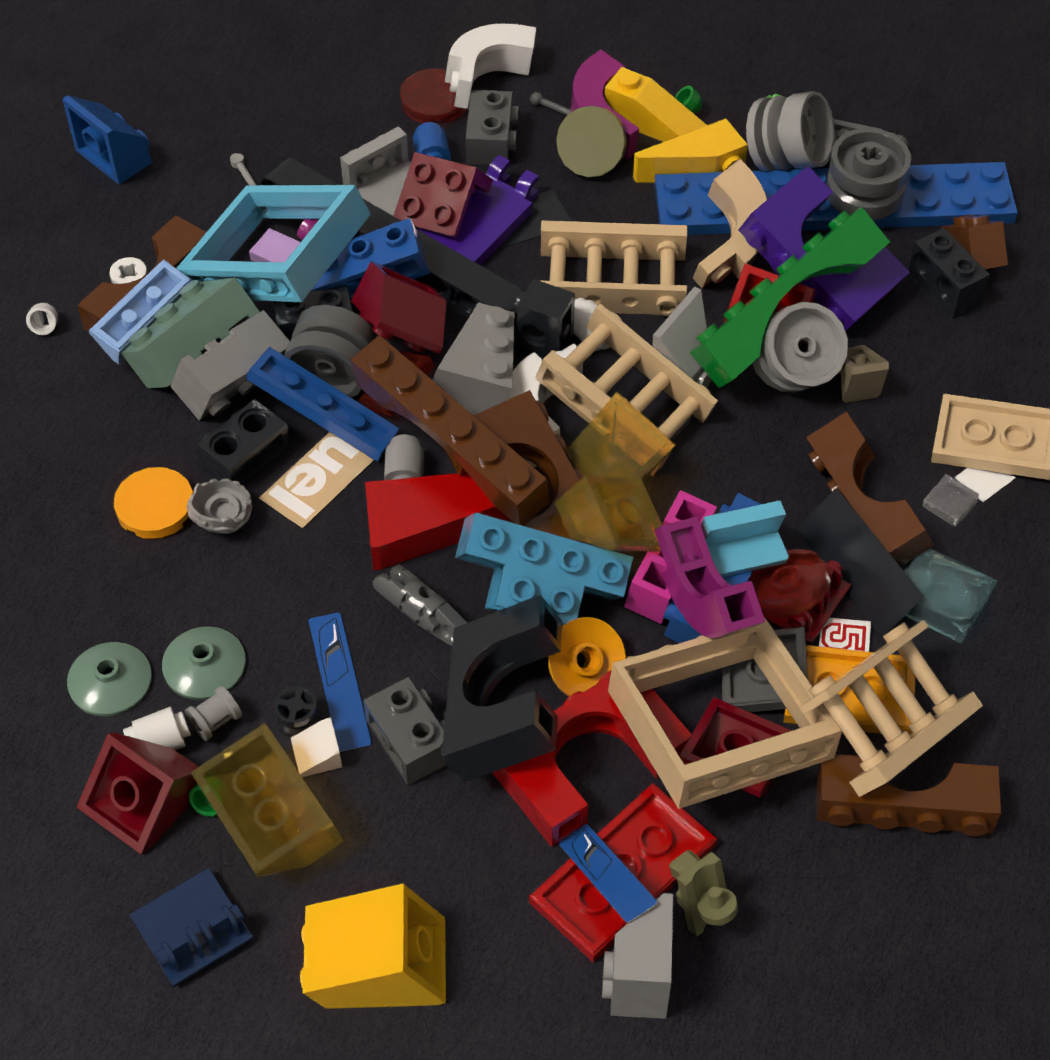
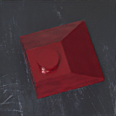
M115 732L108 733L76 808L138 853L143 854L154 845L188 808L190 803L189 793L200 781L204 770L170 747Z

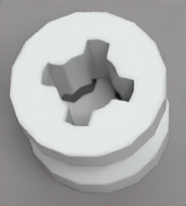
M133 257L120 259L110 268V278L113 284L132 282L147 274L144 262Z

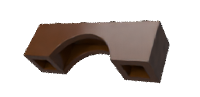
M175 215L152 236L157 259L153 269L163 259L177 268L207 232ZM148 274L132 282L121 284L102 282L77 305L84 330L89 332L103 316Z
M847 412L806 437L814 449L808 454L820 474L828 470L833 478L827 482L831 491L833 492L836 488L839 490L900 567L935 546L906 500L881 502L871 499L864 494V474L869 464L875 458V455Z
M835 754L834 759L819 763L816 779V820L828 821L836 826L858 823L871 824L879 829L910 827L917 828L926 833L950 830L962 831V833L969 836H981L986 833L993 834L1001 815L998 766L954 763L948 776L933 788L922 791H907L885 783L859 797L849 783L863 772L859 765L862 762L859 756Z

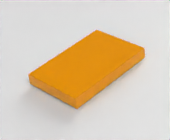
M806 645L808 681L813 687L830 675L834 680H837L874 652ZM889 655L888 659L915 697V675L901 655ZM870 669L863 676L902 732L907 731L910 735L912 733L908 727L911 724L910 720L875 669ZM848 685L838 693L863 731L882 734L850 686ZM784 709L783 723L797 724L788 709Z

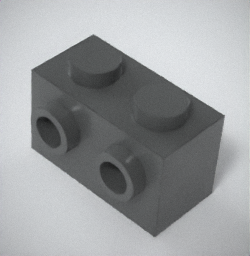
M471 90L466 130V164L490 165L498 155L509 160V152H516L517 131L511 129L512 127H518L519 106H513L512 92Z
M407 677L363 700L366 722L407 785L446 766L440 752L445 722L444 720L438 722L432 713L434 710L433 704L423 688L417 690L410 678Z

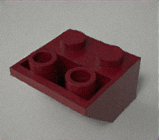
M371 261L351 299V302L361 311L359 316L368 323L373 324L372 330L383 338L393 340L394 336L404 339V344L418 352L424 353L425 349H429L440 354L444 339L446 299L433 287Z

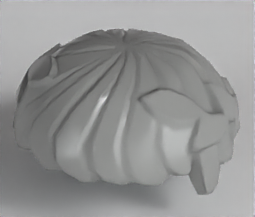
M228 478L220 481L212 479L209 482H204L202 485L197 483L194 487V494H191L189 501H187L186 508L189 518L200 527H203V529L217 534H230L241 529L249 520L252 510L249 492L239 482L231 481Z

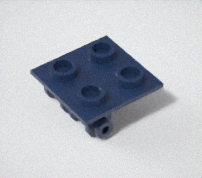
M209 868L129 914L173 987L254 939L243 922L244 917L236 904L232 905Z

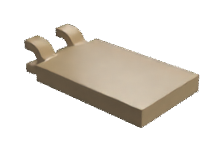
M943 394L931 462L1050 480V409Z

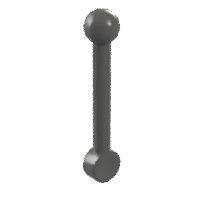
M539 92L533 93L530 97L531 103L535 106L543 105L564 115L570 114V109L543 98Z

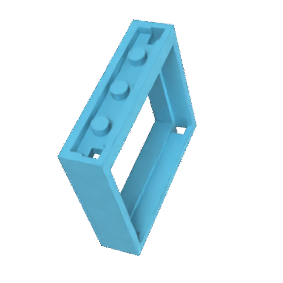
M356 185L245 186L176 269L191 280H198L199 282L235 277L251 300L303 302L371 214ZM264 218L319 219L285 262L229 261Z

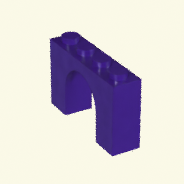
M807 166L755 209L738 231L745 237L747 243L755 248L770 263L772 269L779 274L776 268L789 257L794 255L799 259L806 253L802 248L804 245L801 236L802 224L821 208L833 191ZM884 247L865 265L850 274L817 276L800 283L816 289L813 303H818L831 310L842 322L846 332L890 293L910 272Z

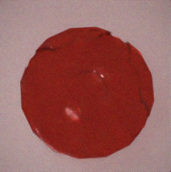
M430 68L417 71L407 77L401 85L400 101L404 113L415 121L421 123L434 122L433 120H442V123L449 122L460 116L465 108L454 106L456 92L450 91L451 83L445 82V69Z
M803 549L787 550L788 559L786 563L754 570L749 581H752L764 615L777 618L796 616L813 608L824 598L830 588L831 575L826 563L819 558L817 553Z

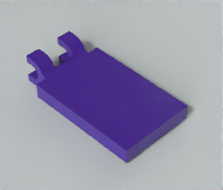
M498 155L491 162L486 173L487 176L493 179L489 193L476 190L475 194L471 195L456 238L420 228L418 230L475 263L482 265L533 213L532 201L539 195V190L533 188L539 181L538 175L526 170L519 178L516 187L513 188L507 184L511 180V175L504 172L510 166V160Z

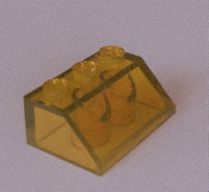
M266 723L191 772L258 877L306 867L344 841Z

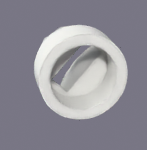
M38 303L31 307L26 316L27 326L38 335H47L56 327L58 313L52 305ZM42 311L46 312L49 324L44 325Z

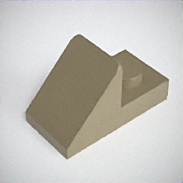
M865 345L848 347L846 360L839 372L841 374L843 402L848 403L879 397L889 371V361Z

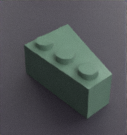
M235 277L204 282L194 280L180 290L179 294L181 297L177 301L162 307L154 315L156 320L149 327L138 330L130 337L129 341L131 344L121 354L147 388L168 387L172 383L182 358L190 354L195 360L202 355L207 343L214 339L216 340L218 337L222 341L230 335L229 329L241 319L251 318L260 313Z

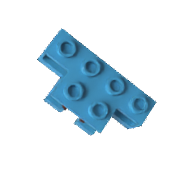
M474 513L465 518L455 556L456 559L494 569L484 609L497 612L541 595L562 620V626L578 617L583 594L609 601L624 597L633 560L632 556H628L625 553L621 554V552L611 551V549L607 550L600 546L596 547V545L578 542L514 524L512 521L508 522L507 520L497 519V517L493 518L486 514L482 515V513Z

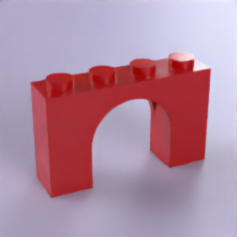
M611 671L604 674L596 685L585 692L578 691L573 693L561 707L554 710L558 716L557 748L555 751L492 772L551 847H554L575 830L587 824L588 819L587 802L561 772L555 761L559 750L569 740L586 733L612 735L626 743L656 779L659 778L656 770L608 692ZM653 689L640 692L675 751L680 756L692 734Z

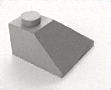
M694 286L653 334L652 347L697 384L707 388L711 378L690 354L700 344L696 337L707 329L701 289Z

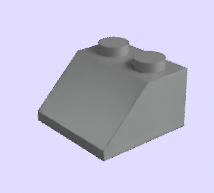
M663 893L657 898L655 906L630 921L615 934L614 952H604L602 998L611 999L610 1016L666 1019L672 971L673 894Z

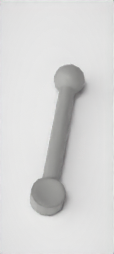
M240 153L231 155V166L239 169L249 186L257 185L244 166L243 155Z

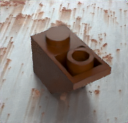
M965 215L954 217V224L941 226L984 269L1008 265L1003 221H989V215Z

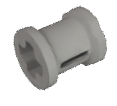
M223 686L215 689V694L196 708L189 706L185 709L188 721L197 734L205 741L211 739L212 732L230 719L237 720L242 716L238 704Z

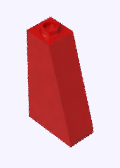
M467 472L460 476L458 473L365 482L373 570H382L459 543L464 520L474 513L513 523L491 503Z

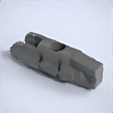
M400 564L391 568L389 576L387 573H382L374 578L375 580L372 581V585L378 593L423 630L433 634L450 646L453 644L454 628L468 623L451 607L446 599Z

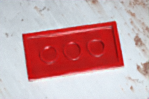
M654 783L597 833L600 839L655 899L659 898L663 893H667L678 883L671 875L669 867L674 859L687 850H691L700 859H703L717 845V838L684 809H678L675 802ZM571 858L529 896V903L593 963L614 944L615 934L628 924Z

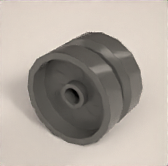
M856 129L840 136L832 148L826 184L833 191L832 195L828 198L829 203L839 213L846 210L849 215L862 207L872 220L884 219L895 213L903 202L906 181L910 170L911 154L907 145L896 135L881 129Z
M332 305L312 306L301 313L284 356L352 398L359 394L361 388L356 383L350 359L377 338V335L372 330L371 325L354 312Z

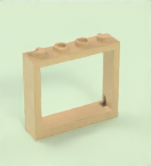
M766 619V622L758 626L725 636L709 638L701 635L696 639L676 645H666L658 650L642 655L629 656L625 660L612 664L608 692L678 809L828 761L835 757L842 730L823 703L803 715L799 706L813 697L809 691L812 686ZM754 659L800 728L684 765L640 692Z

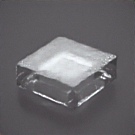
M945 474L924 498L922 507L956 527L977 503L979 493Z

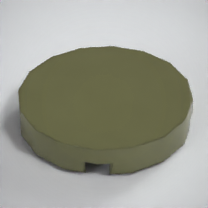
M598 106L580 107L568 114L559 126L556 138L558 154L564 165L575 174L586 177L601 176L615 169L623 159L627 147V137L619 117L609 109Z

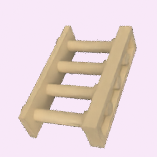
M542 221L541 256H551L550 281L542 282L575 293V300L578 298L592 300L597 305L601 304L614 313L670 316L687 296V285H675V261H685L687 225ZM566 257L587 258L586 282L564 281ZM602 258L624 259L623 283H601ZM638 259L660 260V285L638 284Z
M599 304L594 309L587 328L592 333L566 358H562L552 350L542 360L535 379L651 476H654L662 468L673 450L666 442L692 415L704 423L718 400L711 395L705 386L697 384L623 323L616 313L609 311ZM605 342L621 357L594 383L582 375L577 368ZM634 366L651 381L626 407H621L606 393ZM664 391L679 403L680 406L655 432H651L636 418Z
M924 620L910 629L905 623H902L885 634L883 638L887 644L837 680H834L830 675L811 687L809 691L813 697L799 706L804 715L823 703L861 758L862 762L859 765L863 772L849 782L859 797L890 781L983 706L974 692L958 700L954 694L949 696L911 639L929 627ZM898 650L935 704L932 707L936 713L934 716L931 712L925 713L888 659V656ZM870 669H875L910 720L911 724L908 726L912 731L910 735L907 731L902 732L863 676ZM848 685L886 739L887 743L884 745L888 750L886 754L882 750H876L838 693Z

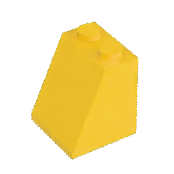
M404 883L306 906L305 924L301 932L304 944V967L300 972L303 994L325 1009L446 1004L445 917Z

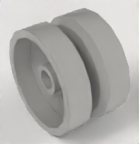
M800 302L773 313L769 318L762 338L760 357L753 362L755 372L765 384L780 392L796 393L830 381L841 371L847 357L848 338L843 324L831 310L818 303Z

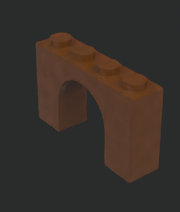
M530 390L473 415L522 458L538 466L549 481L552 493L550 508L543 514L531 519L524 525L525 527L590 544L600 538L606 529L604 512L598 503H592L586 492L587 485L583 474L578 468L572 467L567 458L568 451L564 440L559 434H554L548 423L549 416L544 404L540 400L536 401ZM446 451L458 475L466 473L464 468Z

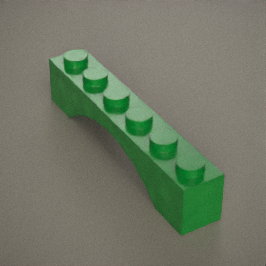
M862 207L851 215L846 210L840 213L827 224L831 229L828 234L823 237L819 232L802 246L806 253L799 259L792 255L776 268L780 274L771 282L767 277L750 291L753 298L744 305L740 300L723 314L727 320L719 328L713 323L696 337L700 344L690 354L718 388L734 380L760 357L762 338L769 318L779 301L794 285L817 276L850 274L865 265L890 243Z

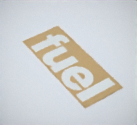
M329 432L261 495L259 499L303 528L374 459Z

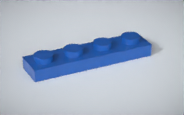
M268 347L254 363L246 377L248 381L377 462L385 453L391 439L397 436L400 428L271 347Z

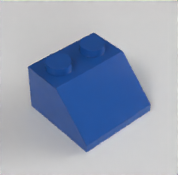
M69 95L62 99L75 150L120 185L151 164L148 149L150 142L141 130H135L127 124L119 113H113L101 103Z

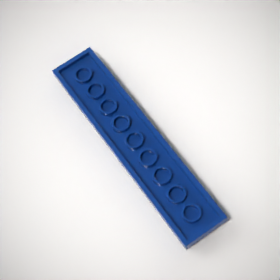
M1005 162L910 165L902 204L895 213L884 219L873 221L879 228L946 226L954 224V217L989 215V221H1003V224L1015 223L1018 213ZM829 168L812 169L827 184ZM803 169L752 172L759 180L766 198L769 199ZM723 172L655 174L654 186L659 224L687 225V235L731 233L725 214L708 197L713 180ZM827 199L821 208L802 224L801 231L831 230L827 224L840 213Z

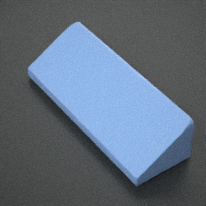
M163 259L89 330V334L109 357L120 365L125 360L121 352L131 344L129 341L130 337L138 330L149 327L156 320L154 315L157 311L167 304L177 301L181 297L179 294L180 290L193 280Z

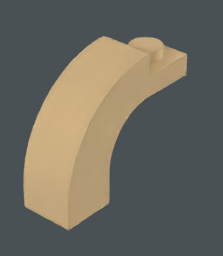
M741 159L713 180L708 193V197L725 214L730 225L731 238L698 264L693 279L702 289L711 281L715 284L721 282L731 271L739 278L744 264L751 265L758 253L755 248L747 243L745 237L738 230L749 215L763 204L767 198L759 180Z

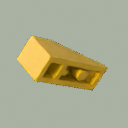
M621 67L605 87L604 99L606 103L618 114L637 126L639 133L665 142L707 126L653 79Z
M723 119L636 152L634 155L633 179L636 183H654L655 174L724 172L740 159L746 164L748 144L729 121Z

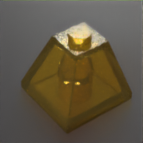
M616 392L569 446L567 451L575 467L583 474L586 483L615 509L626 503L676 444L619 392Z
M584 476L555 502L562 518V524L570 538L614 551H661L654 530L663 526L641 479Z

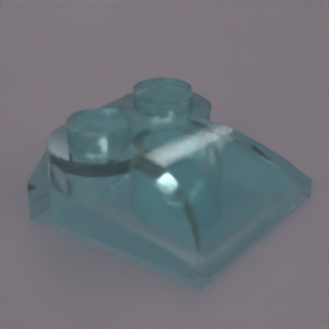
M930 548L916 556L909 568L904 570L924 595L905 616L917 622L924 620L929 628L962 644L994 590L997 580Z

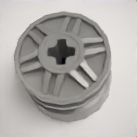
M812 91L792 94L788 98L784 96L759 98L753 102L748 112L746 124L747 144L754 164L761 171H787L792 167L805 169L807 166L816 168L823 167L828 163L835 140L834 122L828 102L821 93Z

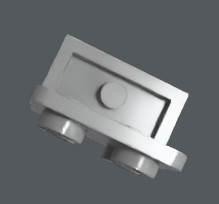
M399 126L340 157L343 185H356L363 199L393 216L411 164L408 159L407 134Z

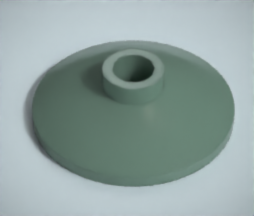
M198 627L182 633L167 647L162 660V671L168 686L178 695L191 700H207L215 694L214 690L221 686L229 692L241 680L246 667V656L240 641L230 632L217 627ZM201 654H208L205 658H196Z
M120 642L102 643L89 648L74 661L68 673L67 687L73 702L84 712L101 717L115 716L133 709L145 698L151 686L152 671L146 656L134 646ZM113 669V671L109 674H101L106 670Z

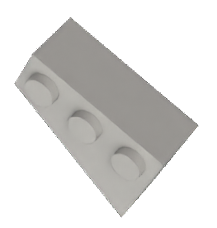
M478 303L433 377V381L473 415L506 401L512 390L514 312L497 306Z
M264 310L231 329L230 335L219 343L215 339L207 343L204 347L207 351L195 360L190 354L180 360L170 387L199 421L209 414L212 417L218 416L231 404L229 399L239 392L242 396H245L256 387L246 377L249 369L268 347L273 348L282 355L285 354L290 341Z

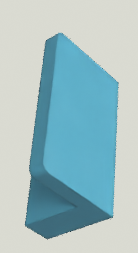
M781 501L705 516L703 518L701 528L712 560L722 577L786 563L788 554L778 532L786 516Z

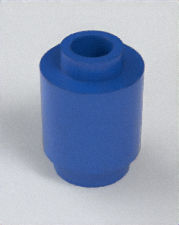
M426 122L419 125L413 135L414 151L451 161L445 130L434 122Z

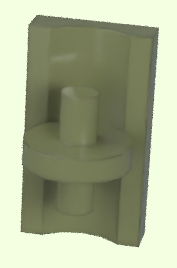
M687 850L670 863L671 875L677 880L679 886L676 893L677 902L684 909L688 929L696 937L703 933L707 923L723 926L733 920L738 912L737 899L733 892L726 888L720 858L711 852L703 859H700L691 850Z

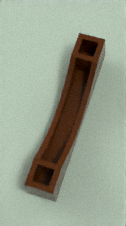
M379 335L350 359L357 385L383 408L392 410L407 418L431 436L464 468L491 503L515 524L524 526L550 503L546 477L383 337Z

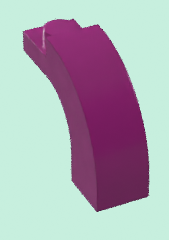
M599 50L589 57L576 72L573 81L570 113L580 107L598 106L609 109L618 116L627 137V147L623 159L628 160L636 153L639 128L614 111L604 99L606 85L621 67H626L604 51Z
M698 516L663 525L654 530L668 569L662 573L665 584L678 610L697 632L705 637L718 638L766 622L752 581L731 586L718 572L712 560Z

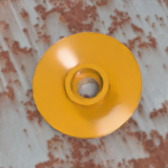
M582 617L573 619L562 626L561 652L548 656V666L551 677L557 687L565 695L571 696L575 692H585L596 685L604 674L612 670L614 662L626 659V654L621 638L609 624L597 618ZM579 652L585 657L583 667H579L577 663Z

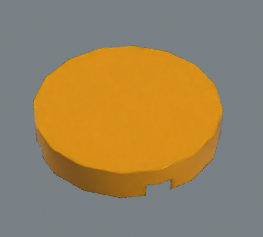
M164 467L146 468L131 474L122 481L114 497L115 513L120 525L126 531L128 529L135 532L136 536L144 539L163 538L176 533L183 527L182 523L189 516L186 508L187 501H189L193 491L188 480L177 471Z

